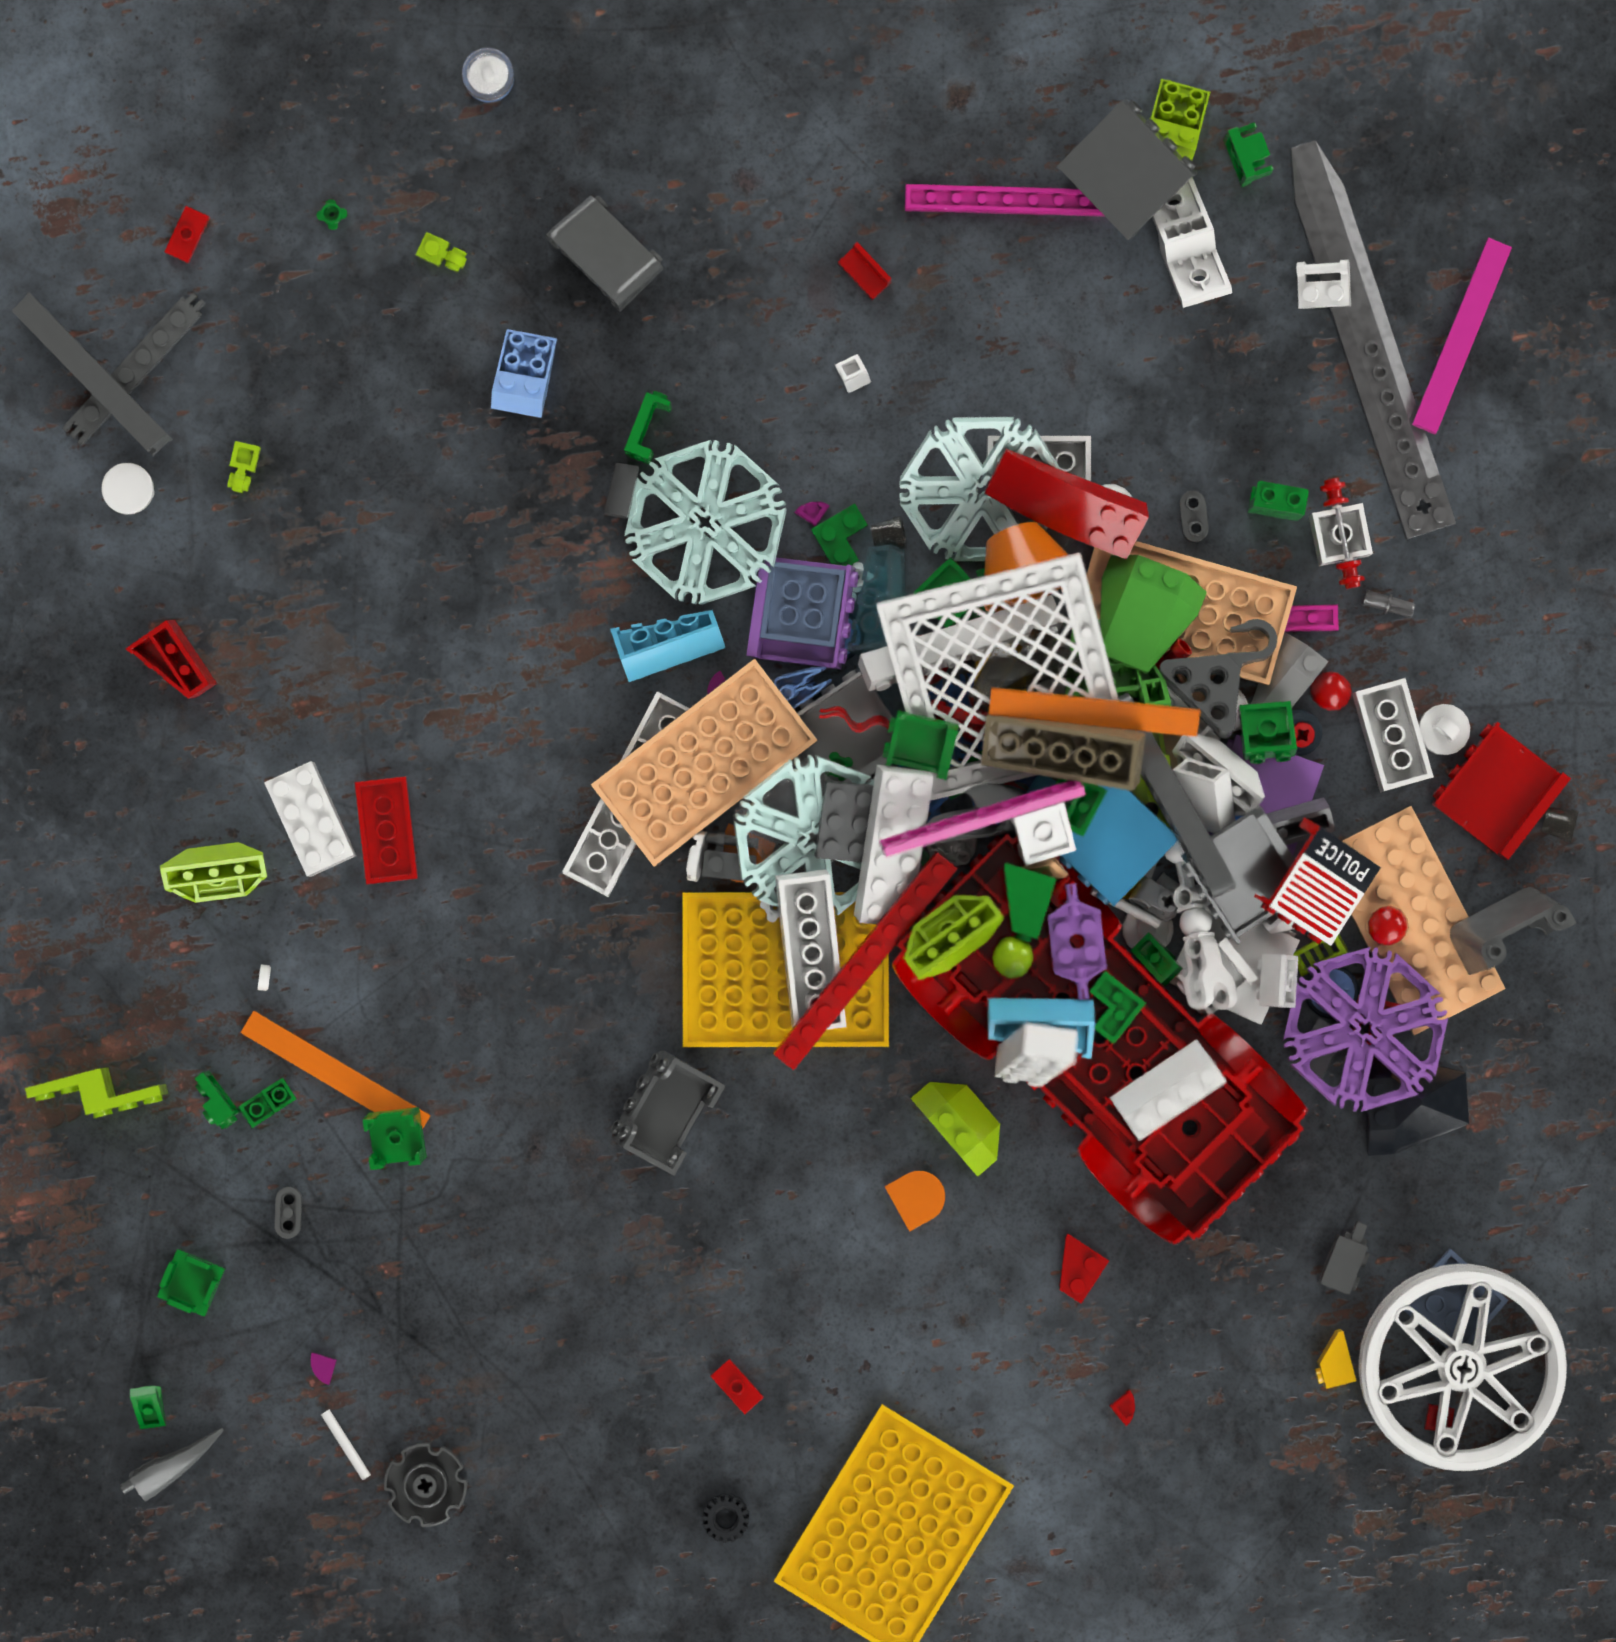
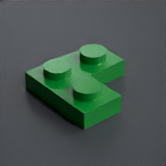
M854 503L812 528L811 531L831 564L847 566L859 561L847 538L866 528L868 524Z
M1104 970L1088 991L1108 1006L1095 1023L1094 1029L1115 1044L1146 1002Z

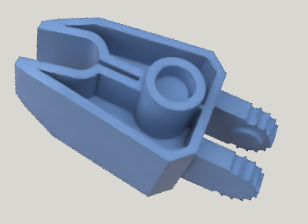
M816 666L783 674L775 678L774 684L792 708L796 709L805 701L819 694L832 680L829 679L822 683L813 681L806 684L814 680L815 674L826 670L824 666Z

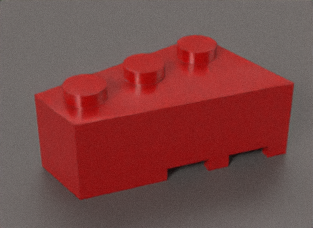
M175 620L164 621L126 648L128 652L138 657L147 667L157 672L166 682L188 699L199 697L217 684Z

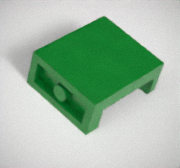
M653 391L652 394L646 392L624 449L627 457L648 465L652 461L654 456L652 449L641 446L655 409L659 408L670 413L672 406L671 402L667 399V395L657 391Z
M1258 481L1257 487L1252 486L1248 512L1299 521L1305 515L1309 490Z
M898 711L896 718L891 717L888 733L893 735L891 743L885 742L882 757L887 758L886 766L891 767V764H897L937 773L936 778L947 780L959 724Z

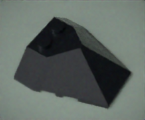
M1373 1055L1366 1087L1367 1094L1376 1097L1398 1090L1401 1086L1400 1079ZM1438 1065L1435 1077L1431 1072L1425 1071L1433 1078L1430 1083L1425 1078L1419 1079V1084L1424 1088L1422 1092H1418L1413 1085L1411 1086L1418 1093L1417 1096L1367 1110L1369 1130H1366L1368 1156L1396 1154L1469 1124L1466 1072Z

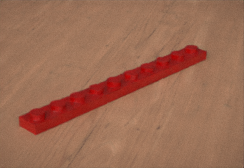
M937 851L933 854L774 1050L773 1054L792 1070H795L958 869Z

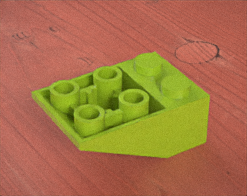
M1161 78L1150 119L1159 126L1160 130L1158 132L1164 139L1169 137L1178 146L1176 151L1182 157L1187 156L1193 160L1210 92Z

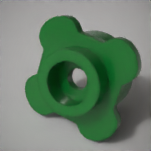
M333 199L327 200L322 210L317 212V219L328 224L330 230H336L339 222L347 217L346 209L340 208ZM331 212L334 213L333 217H330Z
M832 752L829 755V759L832 762L848 768L853 765V760L850 757L839 756L838 752ZM828 771L824 772L827 776L838 777L839 781L847 779Z

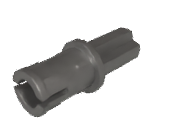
M1368 589L1362 604L1363 606L1366 605L1384 610L1385 614L1391 612L1405 617H1412L1415 609V604L1412 602L1394 598L1392 594L1387 596Z

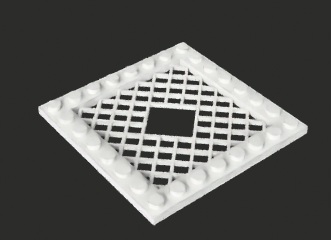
M1081 553L877 603V609L905 711L936 719L935 713L944 718V721L959 724V728H961L957 734L955 746L964 750L967 754L961 764L951 759L950 764L954 765V767L949 768L947 780L936 778L937 773L930 772L934 776L930 801L964 793L967 789L976 785L1002 784L1037 775L981 765L982 755L974 751L979 741H984L985 725L980 733L967 727L973 716L986 722V716L977 712V709L983 700L990 704V698L971 688L970 685L995 645L1039 670L1027 691H1032L1035 688L1042 693L1054 694L1052 692L1058 682H1061L1071 688L1068 693L1070 696L1073 695L1074 691H1077L1089 698L1119 701ZM1061 586L1063 594L1054 590L1053 588ZM1044 591L1039 601L1028 595ZM1049 592L1061 598L1055 610L1042 604ZM1019 597L1014 607L1003 602V600ZM1023 598L1036 605L1030 616L1017 610ZM1064 602L1066 603L1070 619L1058 613ZM994 603L988 614L977 608ZM997 605L1010 611L1004 623L991 616ZM1039 608L1052 614L1045 626L1033 619ZM969 609L962 620L951 614ZM972 611L985 618L979 629L966 622ZM1014 614L1026 620L1020 632L1008 626ZM943 616L937 626L926 620ZM947 617L959 623L953 635L941 629ZM1055 617L1067 623L1061 635L1049 629ZM988 620L1001 627L995 638L982 632ZM918 622L912 631L910 623ZM922 623L934 630L928 642L915 635ZM1030 623L1042 630L1036 641L1024 635ZM963 626L976 633L969 644L956 638ZM1071 626L1076 644L1065 638ZM1004 630L1017 636L1011 647L998 641ZM1046 632L1058 639L1052 650L1039 644ZM937 633L950 639L944 651L931 644ZM979 636L992 642L985 654L973 647ZM1020 639L1033 645L1026 657L1014 650ZM914 640L925 645L919 656ZM953 642L966 648L960 660L947 653ZM1061 642L1074 648L1068 660L1055 653ZM928 648L941 655L935 666L922 659ZM1036 648L1049 654L1042 666L1030 659ZM970 651L982 658L976 669L963 662ZM1077 652H1079L1082 668L1071 662ZM944 657L957 664L951 675L938 669ZM1052 657L1064 663L1058 675L1046 669ZM921 664L932 670L926 681ZM960 666L973 673L967 684L954 678ZM1068 666L1081 673L1074 684L1062 678ZM1043 672L1055 679L1049 690L1036 684ZM935 673L948 679L942 690L929 684ZM1084 675L1089 693L1078 687ZM951 682L963 688L957 700L945 693ZM928 689L938 694L933 704L931 703ZM967 691L979 697L973 709L961 703ZM942 697L954 704L948 715L936 709ZM958 706L970 713L964 724L952 718ZM964 730L977 737L971 748L958 742ZM971 755L979 759V761L966 763Z

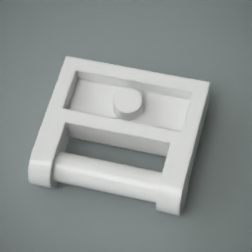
M1349 259L1340 260L1338 263L1321 264L1297 262L1299 309L1351 306ZM1308 274H1341V280L1307 282Z

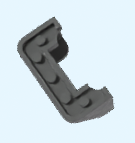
M590 195L546 234L548 242L556 249L561 248V253L568 257L601 290L604 296L607 295L611 304L621 312L663 270V266L660 264L663 259L653 249L649 252L606 210L608 205L600 196L597 195L594 198Z
M1528 887L1456 923L1450 930V939L1468 975L1489 970L1504 961L1506 948L1501 939L1527 927V929L1539 928L1544 935H1547L1553 931L1567 929L1576 924L1567 907L1537 889Z

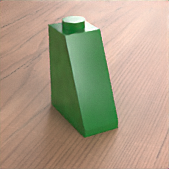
M1005 863L1003 871L1011 931L1017 933L1016 938L1031 942L1032 938L1038 939L1056 878Z

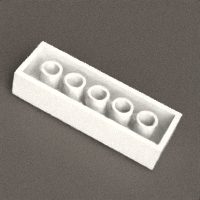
M876 765L854 916L860 923L877 924L919 873L923 846L886 857L881 850L879 841L926 825L934 778L928 771L907 767Z
M826 869L775 876L792 1028L840 970L830 874ZM845 1009L842 1010L828 1029L846 1027Z

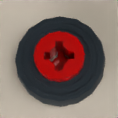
M1301 709L1292 710L1297 744L1295 755H1307L1313 752L1320 744L1322 726L1319 719L1311 712Z

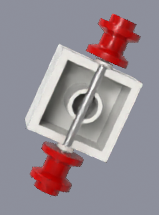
M1339 478L1325 480L1324 485L1320 486V491L1326 492L1327 501L1323 503V506L1331 507L1332 509L1315 512L1309 516L1318 565L1323 566L1344 562L1336 565V569L1342 570L1343 579L1339 581V585H1345V589L1357 588L1361 586L1360 582L1364 581L1365 578L1358 574L1357 567L1362 564L1361 560L1354 559L1369 557L1373 554L1363 503L1342 507L1341 504L1349 502L1348 498L1342 496L1341 491L1346 484L1345 482H1340Z

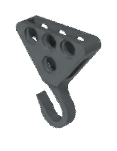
M1252 619L1244 624L1231 627L1229 631L1249 632L1251 630H1259L1263 632L1268 639V646L1262 651L1164 660L1160 665L1159 671L1166 680L1167 686L1189 708L1200 709V718L1221 738L1230 737L1235 728L1241 668L1244 665L1268 659L1276 648V631L1272 625L1264 620ZM1182 674L1186 677L1187 682L1179 684L1174 680L1173 676ZM1213 674L1220 675L1223 683H1213L1210 676ZM1194 692H1201L1205 696V700L1198 702L1194 700L1192 694ZM1220 710L1224 718L1220 720L1214 719L1211 711Z

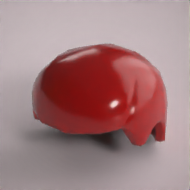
M1330 671L1322 672L1311 683L1310 693L1312 700L1322 709L1338 711L1348 704L1352 696L1351 684L1343 675Z
M1385 906L1377 909L1372 913L1368 921L1369 934L1375 942L1382 945L1398 943L1405 937L1409 928L1408 918L1404 912L1394 906Z

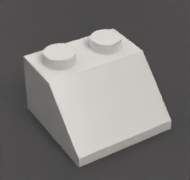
M1262 954V959L1258 960L1257 965L1258 974L1261 975L1260 985H1257L1256 999L1259 1000V1006L1295 1008L1298 956Z

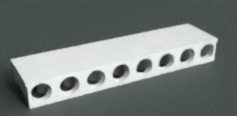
M656 692L621 761L690 708L660 692ZM600 799L562 872L609 897L636 843L602 799Z

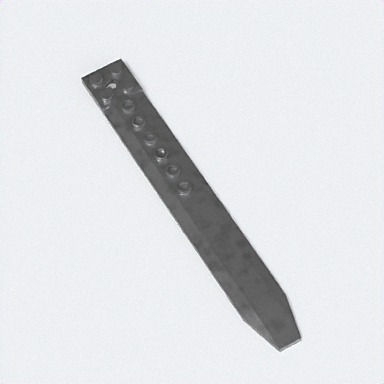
M1316 140L1291 148L1294 202L1315 264L1338 263L1340 260L1349 259L1351 306L1329 308L1405 538L1407 540L1454 525L1456 521L1426 432L1412 425L1418 408L1344 184ZM1340 273L1319 274L1320 281L1341 280ZM1420 500L1429 503L1430 508L1427 509V514L1417 511L1416 507L1420 505Z

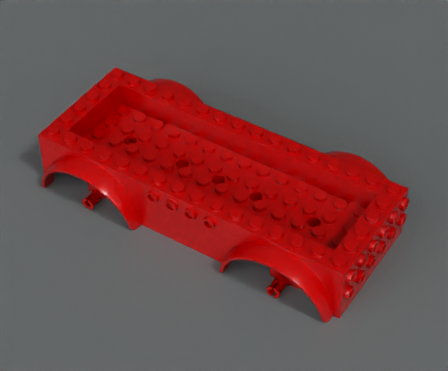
M1008 834L1003 838L999 835L996 836L987 845L990 851L984 857L979 854L969 864L972 869L966 875L961 872L950 883L953 888L948 893L943 890L932 901L935 906L929 912L924 909L915 921L916 923L920 922L955 895L989 896L1004 917L989 941L947 972L919 980L904 959L912 929H908L895 945L901 951L892 964L896 975L915 1000L949 1034L976 1055L987 1060L992 1059L997 1055V1046L1002 1041L988 1039L987 1013L989 998L1055 999L1058 993L1064 992L1067 994L1068 999H1078L1075 981L1054 973L1048 915L1066 903L1065 885L1070 884L1072 895L1071 884H1076L1079 902L1100 910L1107 966L1104 970L1146 1002V1004L1115 1044L1106 1038L1100 1044H1096L1093 1041L1091 1059L1083 1058L1082 1053H1075V1062L1043 1086L1030 1087L1034 1091L1039 1088L1045 1094L1042 1099L1052 1109L1057 1106L1063 1112L1060 1117L1070 1127L1075 1124L1086 1135V1138L1077 1148L1080 1158L1097 1181L1133 1217L1157 1236L1171 1244L1179 1243L1186 1236L1193 1240L1200 1238L1209 1229L1208 1225L1214 1219H1219L1226 1212V1207L1233 1200L1239 1199L1246 1191L1245 1188L1251 1182L1254 1183L1264 1173L1263 1170L1269 1164H1273L1282 1155L1281 1152L1300 1137L1299 1133L1304 1128L1299 1122L1306 1115L1307 1107L1275 1069L1236 1031L1212 1013L1197 1023L1186 1012L1187 1009L1177 999L1174 1000L1168 994L1169 991L1159 981L1156 982L1150 976L1151 973L1141 963L1138 964L1124 946H1120L1113 939L1120 931L1122 923L1108 905L1090 894L1091 887L1083 884L1078 879V874L1072 868L1068 869L1058 859L1060 856L1055 858L1068 875L1065 878L1056 879L1038 939L1032 938L1031 942H1028L1033 951L1031 967L1023 976L1018 978H1008L1001 975L994 967L993 955L1000 939L1017 935V933L1011 931L1003 868L1005 863L1023 868L1025 863L1018 853L1017 844H1019L1017 836L1014 839ZM1073 934L1069 939L1070 946L1075 949L1081 948L1084 945V937L1081 934ZM1104 970L1088 980V990ZM1082 989L1083 999L1081 1000H1093L1096 1023L1108 1006L1089 991V998L1084 999V991ZM1197 1039L1225 1078L1226 1083L1139 1141L1110 1097L1134 1082L1129 1076V1070L1133 1066H1139L1143 1076ZM1188 1120L1194 1121L1197 1124L1196 1133L1186 1135L1182 1129L1184 1122Z

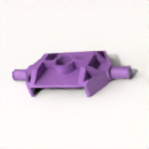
M1070 884L1065 885L1066 903L1048 915L1054 973L1075 981L1078 999H1083L1082 989L1084 991V999H1088V980L1107 968L1100 910L1079 902L1076 884H1071L1072 895ZM1073 934H1081L1084 937V945L1079 949H1075L1069 944V939Z

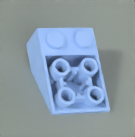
M506 330L492 388L491 409L542 417L557 338Z

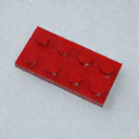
M407 777L355 782L366 884L418 879Z

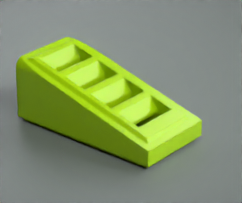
M1338 934L1334 941L1338 948L1335 952L1331 945L1321 941L1329 954L1326 957L1319 944L1314 941L1294 952L1293 956H1298V971L1302 977L1309 973L1307 971L1309 967L1317 969L1313 966L1317 962L1310 953V949H1314L1319 958L1318 962L1341 956L1348 952V948L1340 934ZM1301 954H1305L1311 966L1306 967L1300 956Z

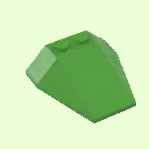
M1111 555L1101 579L1100 630L1108 659L1147 674L1196 619L1207 592L1188 574L1146 557L1129 555L1127 559Z

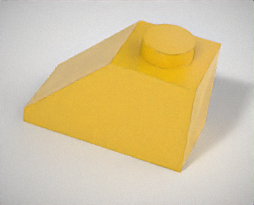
M1341 1329L1334 1331L1317 1361L1318 1368L1315 1369L1318 1384L1323 1383V1387L1326 1389L1356 1381L1344 1331Z

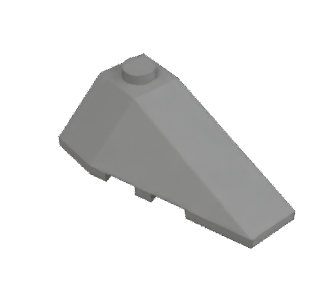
M1284 632L1270 684L1267 686L1258 683L1251 704L1291 701V707H1293L1329 661L1305 643Z

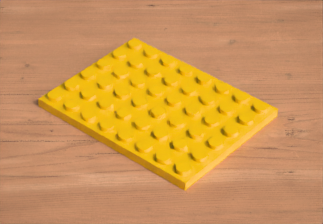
M751 892L683 893V1047H778L792 1029L780 917L775 922L768 921L766 911L760 907L761 901ZM835 892L836 895H843L844 893H846V892ZM856 901L838 916L835 914V906H833L840 969L877 925L860 923L854 916ZM889 954L844 1008L846 1027L827 1029L813 1047H889Z
M881 1404L781 1567L774 1582L871 1642H919L1014 1485L884 1404Z

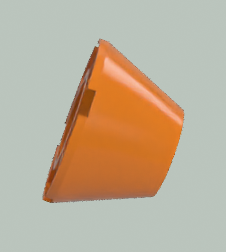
M1021 523L1008 527L987 540L984 576L1069 555L1038 523ZM1060 586V587L1053 588V589L1056 590V591H1058L1059 589H1061V591H1062V587H1061V586ZM1044 591L1028 595L1036 600L1041 598ZM1019 597L1003 600V602L1014 607ZM1023 598L1020 604H1025L1029 601ZM994 603L984 605L985 610L989 612V608H991ZM997 605L994 611L998 612L1004 610L1005 608H1003L1000 605Z

